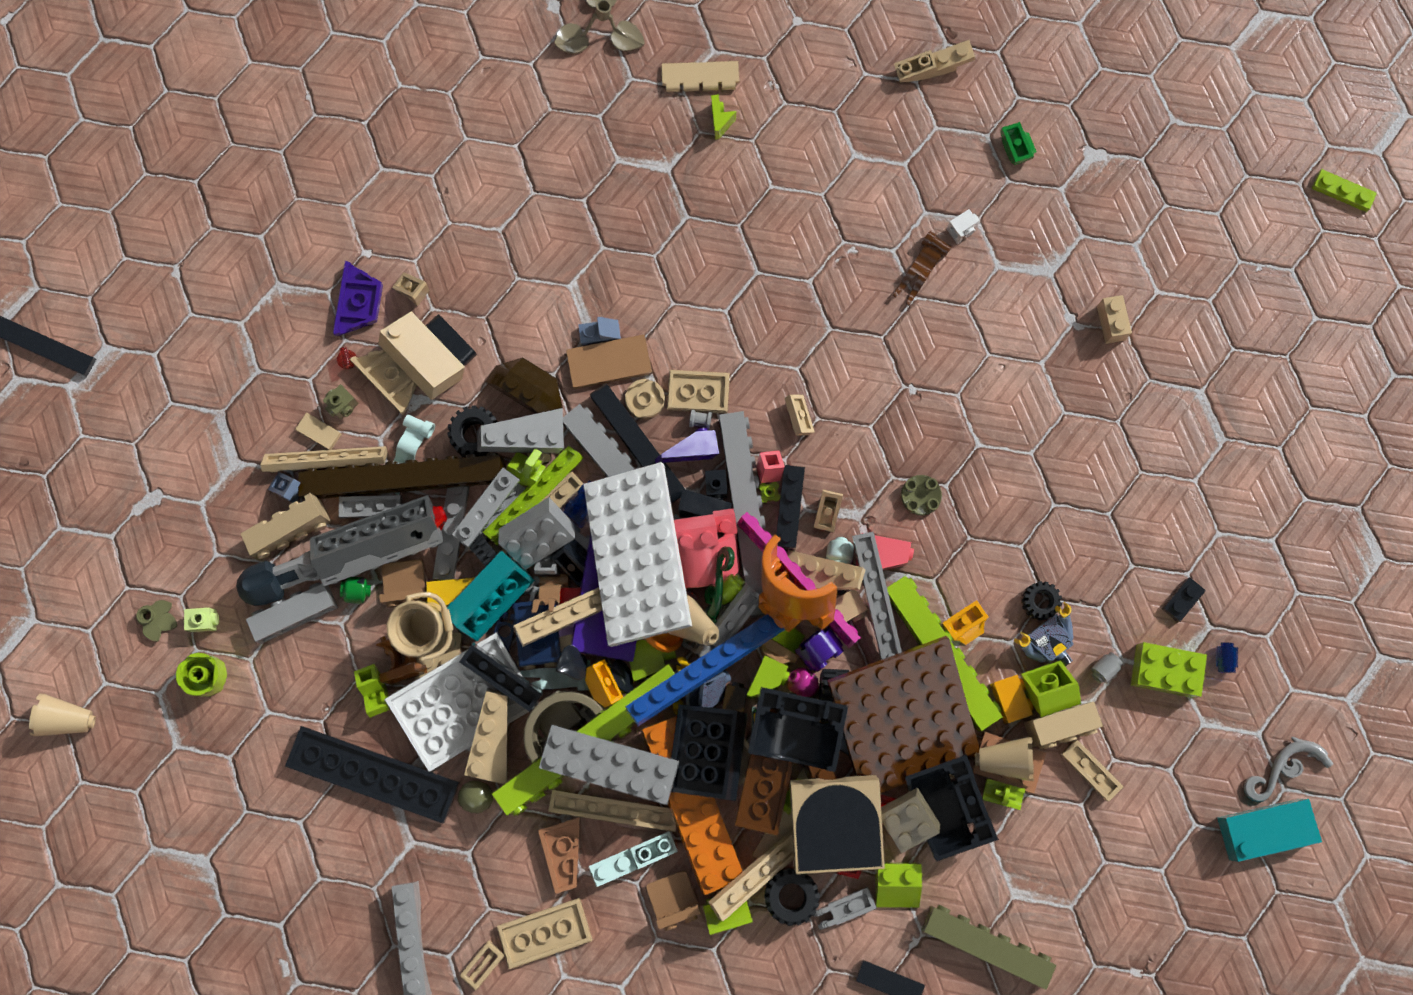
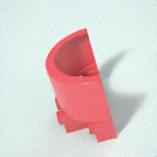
M733 508L713 511L711 515L674 520L685 588H698L715 584L717 555L724 546L733 549L735 560L733 567L729 571H723V581L730 574L735 576L739 572L741 563L736 518ZM717 532L724 533V536L718 539Z

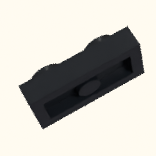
M1188 577L1163 606L1162 610L1175 621L1181 622L1206 590L1192 578Z

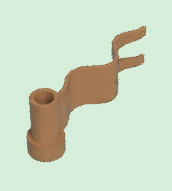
M561 573L560 576L540 577L539 599H534L532 613L537 612L539 605L549 604V612L554 611V605L560 603V589L571 588V578L566 573Z

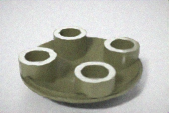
M916 475L904 483L901 490V500L909 512L923 516L931 514L939 507L942 500V492L936 479L926 475Z

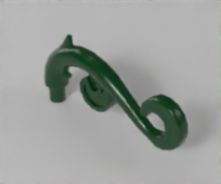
M727 546L722 547L717 555L715 585L710 584L706 588L704 595L705 602L712 604L706 614L713 623L717 622L716 618L719 615L723 599V571H729L733 567L735 560L733 549Z

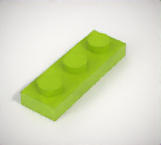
M1323 169L1318 172L1311 188L1364 212H1368L1371 209L1377 192Z

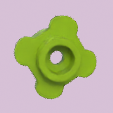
M772 482L771 484L761 483L759 485L763 503L780 500V495L778 494L779 484L777 482Z

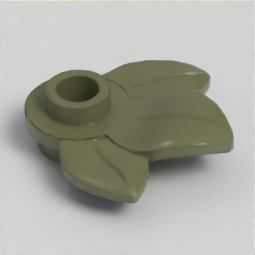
M158 600L153 605H146L138 610L136 615L137 621L143 625V634L148 639L158 642L162 631H170L177 627L175 617L168 613L172 603ZM150 612L151 617L147 620L145 616Z

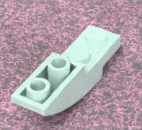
M669 831L590 865L588 868L596 887L678 851Z

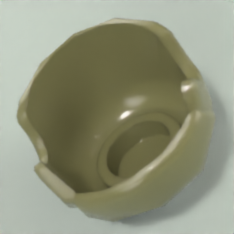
M471 780L465 783L458 792V802L463 810L479 814L489 809L493 802V792L487 783Z

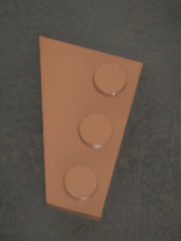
M580 817L538 830L555 894L577 887Z

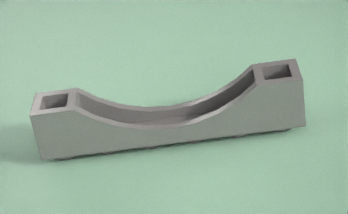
M419 881L392 886L404 995H432L423 955Z

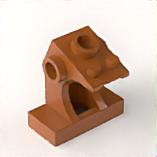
M385 636L381 637V642L376 644L378 647H383L385 654L391 658V668L387 672L379 674L381 683L394 685L427 673L426 665L417 663L416 657L405 655V662L402 663L401 653L391 645L389 639H386Z

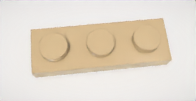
M1077 739L1060 754L1106 802H1109L1123 788V785Z

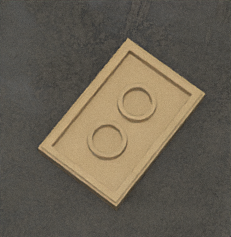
M670 370L667 410L687 412L695 410L696 412L727 414L730 373Z

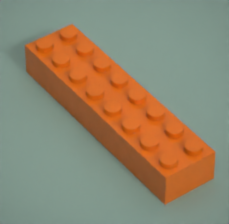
M677 716L642 729L641 734L649 753L671 759ZM671 792L668 805L702 895H707L726 887L743 871L715 798Z

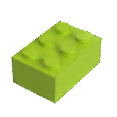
M1146 642L1136 644L1130 686L1190 698L1202 697L1207 655Z

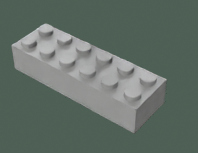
M551 725L539 768L667 805L679 761Z

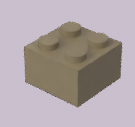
M918 788L881 807L882 823L901 853L939 834L940 823Z

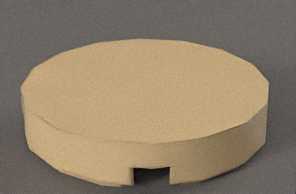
M641 379L628 387L625 403L628 411L633 416L640 419L654 418L661 412L664 407L665 396L663 389L658 383L649 379Z

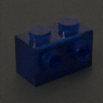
M584 484L577 491V496L566 504L563 511L581 529L589 521Z

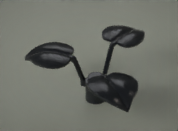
M568 645L560 654L556 672L563 673L575 680H582L586 676V668H588L586 667L587 659L575 646ZM615 660L613 665L607 664L619 690L626 694L630 693L633 690V677L627 664L621 660Z

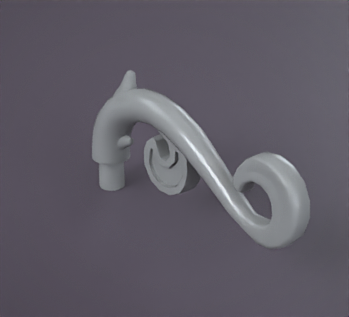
M1291 737L1294 743L1283 748L1273 763L1266 791L1263 794H1257L1254 790L1255 784H1266V780L1259 776H1251L1244 782V793L1252 801L1263 802L1272 794L1280 771L1289 778L1298 777L1303 772V764L1297 759H1290L1291 766L1287 765V760L1291 755L1298 752L1309 753L1308 757H1315L1317 761L1320 760L1326 768H1329L1334 763L1327 756L1328 752L1315 742Z

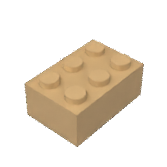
M1094 701L1024 722L1028 737H1032V747L1039 746V749L1056 746V741L1058 740L1059 743L1076 740L1077 734L1082 737L1098 733L1097 728L1103 727Z

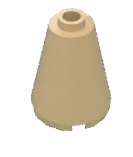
M687 595L692 626L668 633L710 646L718 640L719 629L697 602Z
M39 694L36 699L40 701L38 705H33L29 721V729L33 730L30 733L31 736H48L88 732L90 728L94 727L96 716H93L92 711L46 694Z
M1032 737L979 748V753H975V764L980 766L981 771L1034 781Z

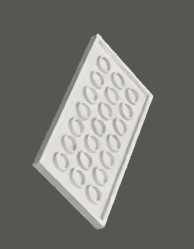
M659 462L584 484L608 645L612 647L691 627L692 623L664 464Z

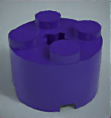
M829 626L824 628L825 631H817L801 643L802 649L796 648L794 650L810 671H820L827 665V659L836 658L844 651L842 649L843 644Z

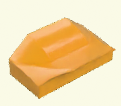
M976 600L941 624L950 633L953 641L958 640L967 645L984 633L985 621L989 617Z
M605 659L586 668L585 682L596 702L607 707L623 698Z

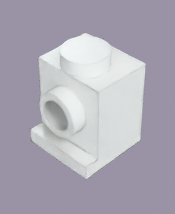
M969 209L952 219L947 226V230L956 243L959 244L964 236L969 237L976 231L975 228L980 224V220Z

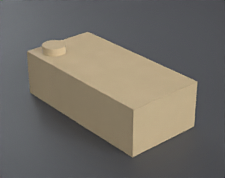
M412 311L380 331L379 346L431 400L462 380L465 369L463 364Z

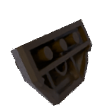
M523 357L496 365L485 383L534 414L563 408L557 379Z

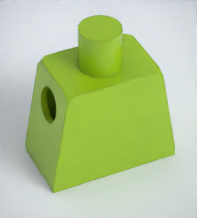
M646 640L637 641L634 660L630 662L634 682L651 677L664 668L665 660L676 658L675 651L670 653L661 652L652 647Z

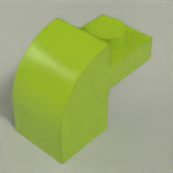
M534 449L529 457L522 453H516L506 470L520 479L518 484L532 486L546 468L542 465V461H540L542 452Z
M372 664L354 671L356 686L364 698L366 714L369 718L390 710L385 701L389 697L386 684L380 682V672L377 667Z

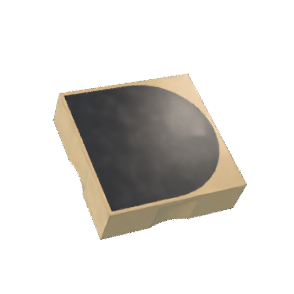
M876 775L844 777L836 780L802 779L789 781L791 813L793 816V856L796 874L885 869L880 781Z

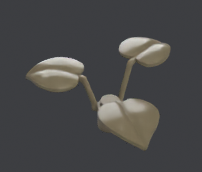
M586 0L588 6L595 8V14H593L585 31L582 32L581 27L577 24H566L558 31L555 46L563 52L570 54L583 52L589 45V40L585 35L589 32L595 19L599 21L610 20L611 27L614 30L611 34V42L618 50L632 51L644 46V38L640 30L629 21H620L617 27L615 26L613 15L610 13L611 7L616 4L617 0Z

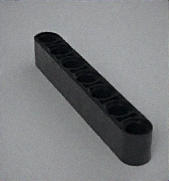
M605 383L589 395L641 467L655 464V459L660 454L608 384ZM663 463L670 502L672 504L681 498L682 490L685 488L669 466Z

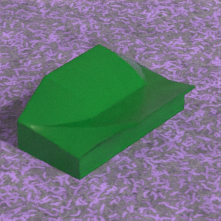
M1018 122L1002 127L1000 131L1002 144L1009 161L1013 165H1017L1033 159L1037 151L1030 134L1023 130L1021 123Z

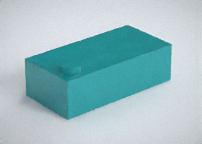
M501 550L460 595L448 605L447 609L450 611L452 623L456 628L478 641L535 580Z
M1294 799L1217 817L1230 861L1240 862L1322 843L1310 799Z

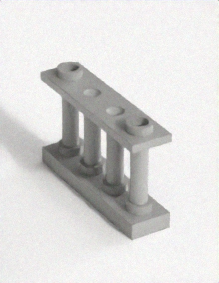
M502 468L452 535L469 550H471L469 548L479 534L488 541L489 539L482 532L526 489L518 484L520 479Z

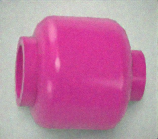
M797 668L788 676V689L795 695L812 697L817 693L819 688L818 678L806 668Z

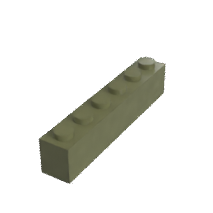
M938 904L937 908L930 907L921 929L923 932L1047 990L1056 968V964L1050 962L1051 957L1041 952L1037 956L1030 952V947L1020 942L1016 946L1010 943L1011 938L1001 933L995 936L990 933V928L978 923L977 927L969 924L971 919L963 915L952 916L949 914L950 909Z

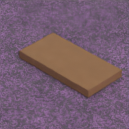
M645 334L566 350L574 389L652 374Z

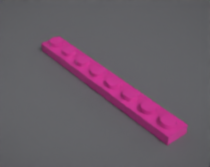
M746 512L741 516L737 525L763 552L772 536L761 528L754 516ZM777 545V557L783 564L779 570L782 573L787 570L789 572V580L800 590L816 589L814 582L801 572L799 565L792 562L788 558L786 551ZM835 609L834 620L828 626L850 648L861 637L858 635L857 630L844 620L843 614Z

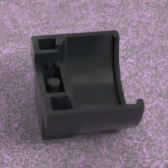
M760 687L748 753L835 772L848 706ZM771 709H776V713H772L769 711ZM820 719L827 720L829 725L820 723Z
M967 755L905 777L908 791L910 792L918 788L940 823L939 834L927 840L936 861L998 840ZM949 775H953L956 780L951 782ZM969 823H973L972 833L970 832L967 825Z

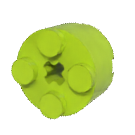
M204 653L190 654L178 665L176 670L178 685L185 693L194 696L209 697L221 692L227 679V670L224 662L215 656Z

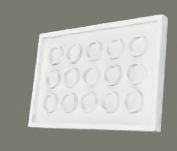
M497 632L477 643L478 646L522 676ZM466 651L385 699L429 772L472 746L487 688L496 689L459 662ZM509 697L507 724L529 712Z

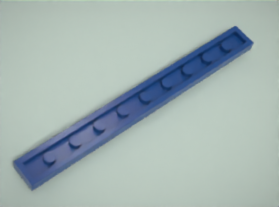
M765 615L625 706L626 711L637 726H640L785 629L778 627L770 615Z

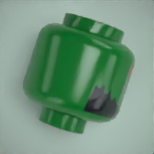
M348 577L345 581H341L340 597H343L345 603L363 604L366 597H370L371 585H367L366 578Z

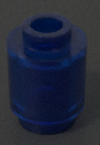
M1221 642V646H1216V667H1218V672L1236 673V668H1238V647H1234V643Z

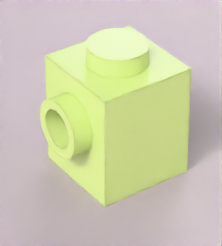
M212 608L184 609L185 631H217V625L219 624L217 610Z

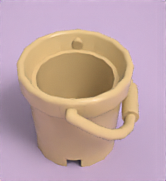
M431 592L407 595L405 597L406 602L398 605L390 613L387 621V636L391 645L401 654L409 657H419L421 662L443 655L450 647L452 630H454L449 609H447L444 601L438 595ZM429 597L437 601L439 604H436L434 602L425 603L422 601H414L413 599ZM447 635L446 643L441 650L425 655L431 652L440 640Z

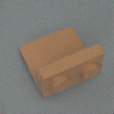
M412 560L389 563L382 566L384 594H379L380 603L387 606V608H394L406 602L405 597L407 595L426 592L423 561ZM421 597L413 600L425 601L427 600V597Z
M680 871L647 885L646 888L659 929L664 928L665 931L676 928V923L685 920V923H689L698 919L697 915L701 911L686 871Z

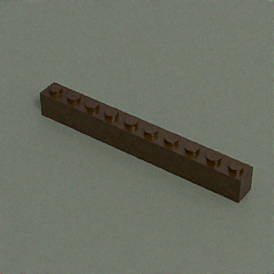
M486 453V456L481 457L469 454L465 456L466 458L448 456L445 457V460L426 458L423 462L406 460L405 463L398 464L395 461L385 462V465L367 463L365 467L346 465L345 468L341 469L334 466L326 467L325 470L308 468L306 472H298V481L300 482L298 496L305 499L304 496L311 493L318 499L490 485L501 469H505V459L498 455V453Z

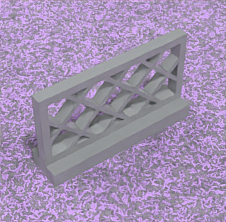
M745 584L731 603L721 604L719 619L714 623L719 629V637L714 644L705 646L696 642L690 643V640L683 639L681 646L702 657L736 635L759 604V594ZM709 604L704 612L708 613L712 604Z

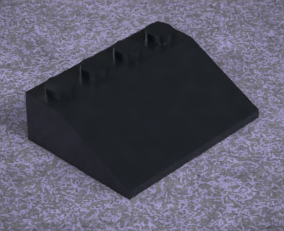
M679 704L671 759L679 761L671 792L736 801L747 713Z

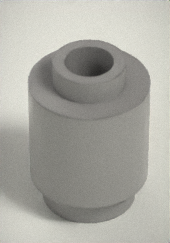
M1112 652L1108 655L1105 654L1091 668L1093 672L1091 675L1099 683H1108L1120 671V666L1123 662Z

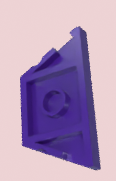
M345 261L333 330L335 336L377 323L383 289L382 282L369 276L363 270L356 268L348 261Z

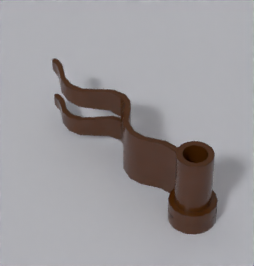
M930 230L921 243L924 246L893 294L896 298L911 280L918 275L906 303L908 306L914 300L942 255L946 257L952 247L937 238L936 234Z

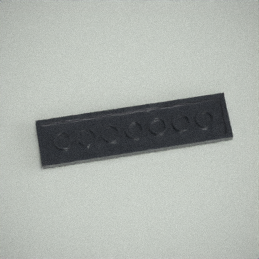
M305 726L300 727L285 767L443 824L447 819L460 782Z

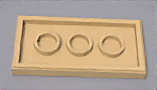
M580 898L496 926L509 969L593 940Z

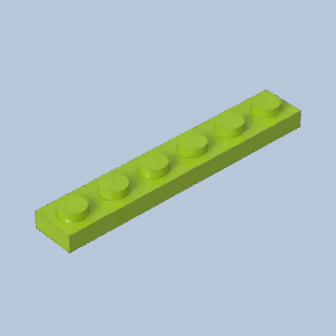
M567 446L543 471L537 482L532 486H528L482 533L498 546L499 528L539 504L583 459L582 455L570 446Z

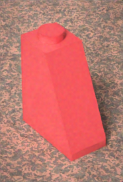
M875 535L883 571L906 566L908 560L912 561L914 549L911 548V542ZM857 558L855 566H859Z

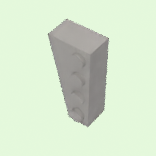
M563 408L481 426L477 431V452L532 453L534 449H537L542 453H559L564 449Z

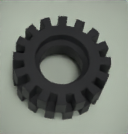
M481 534L477 536L469 547L485 567L498 555Z
M1039 581L1029 586L1023 592L1021 603L1024 606L1022 608L1023 610L1026 609L1028 616L1031 615L1033 619L1046 620L1058 613L1055 607L1057 605L1059 607L1062 606V602H1060L1062 595L1059 596L1060 591L1054 588V584L1050 585L1049 582ZM1044 593L1048 596L1049 605L1047 608L1041 609L1035 605L1034 598L1036 594Z

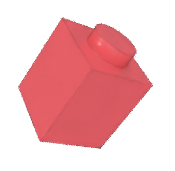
M780 451L761 452L756 463L760 483L780 481L785 468Z

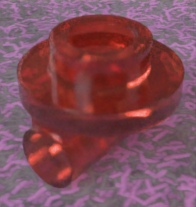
M347 347L339 348L340 353L337 356L338 365L346 370L353 368L355 365L350 359L355 357L356 354L352 350H348Z

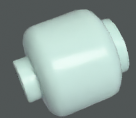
M844 537L835 538V540L830 541L827 545L826 559L851 564L854 553L853 544Z

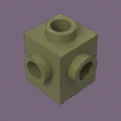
M341 384L336 389L330 390L323 399V402L327 405L325 410L332 417L337 415L340 419L348 417L359 404Z

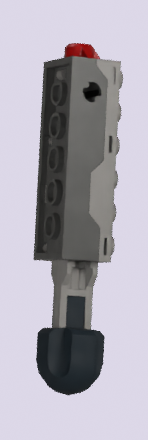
M426 495L311 537L310 551L305 552L297 559L277 566L271 562L263 561L245 569L237 579L236 588L239 597L246 604L253 606L266 605L282 599L285 588L304 581L320 579L324 586L336 584L345 578L355 577L364 571L373 570L405 556L415 555L424 549L436 547L443 543L441 530L447 522L446 513L442 506H433L429 496Z

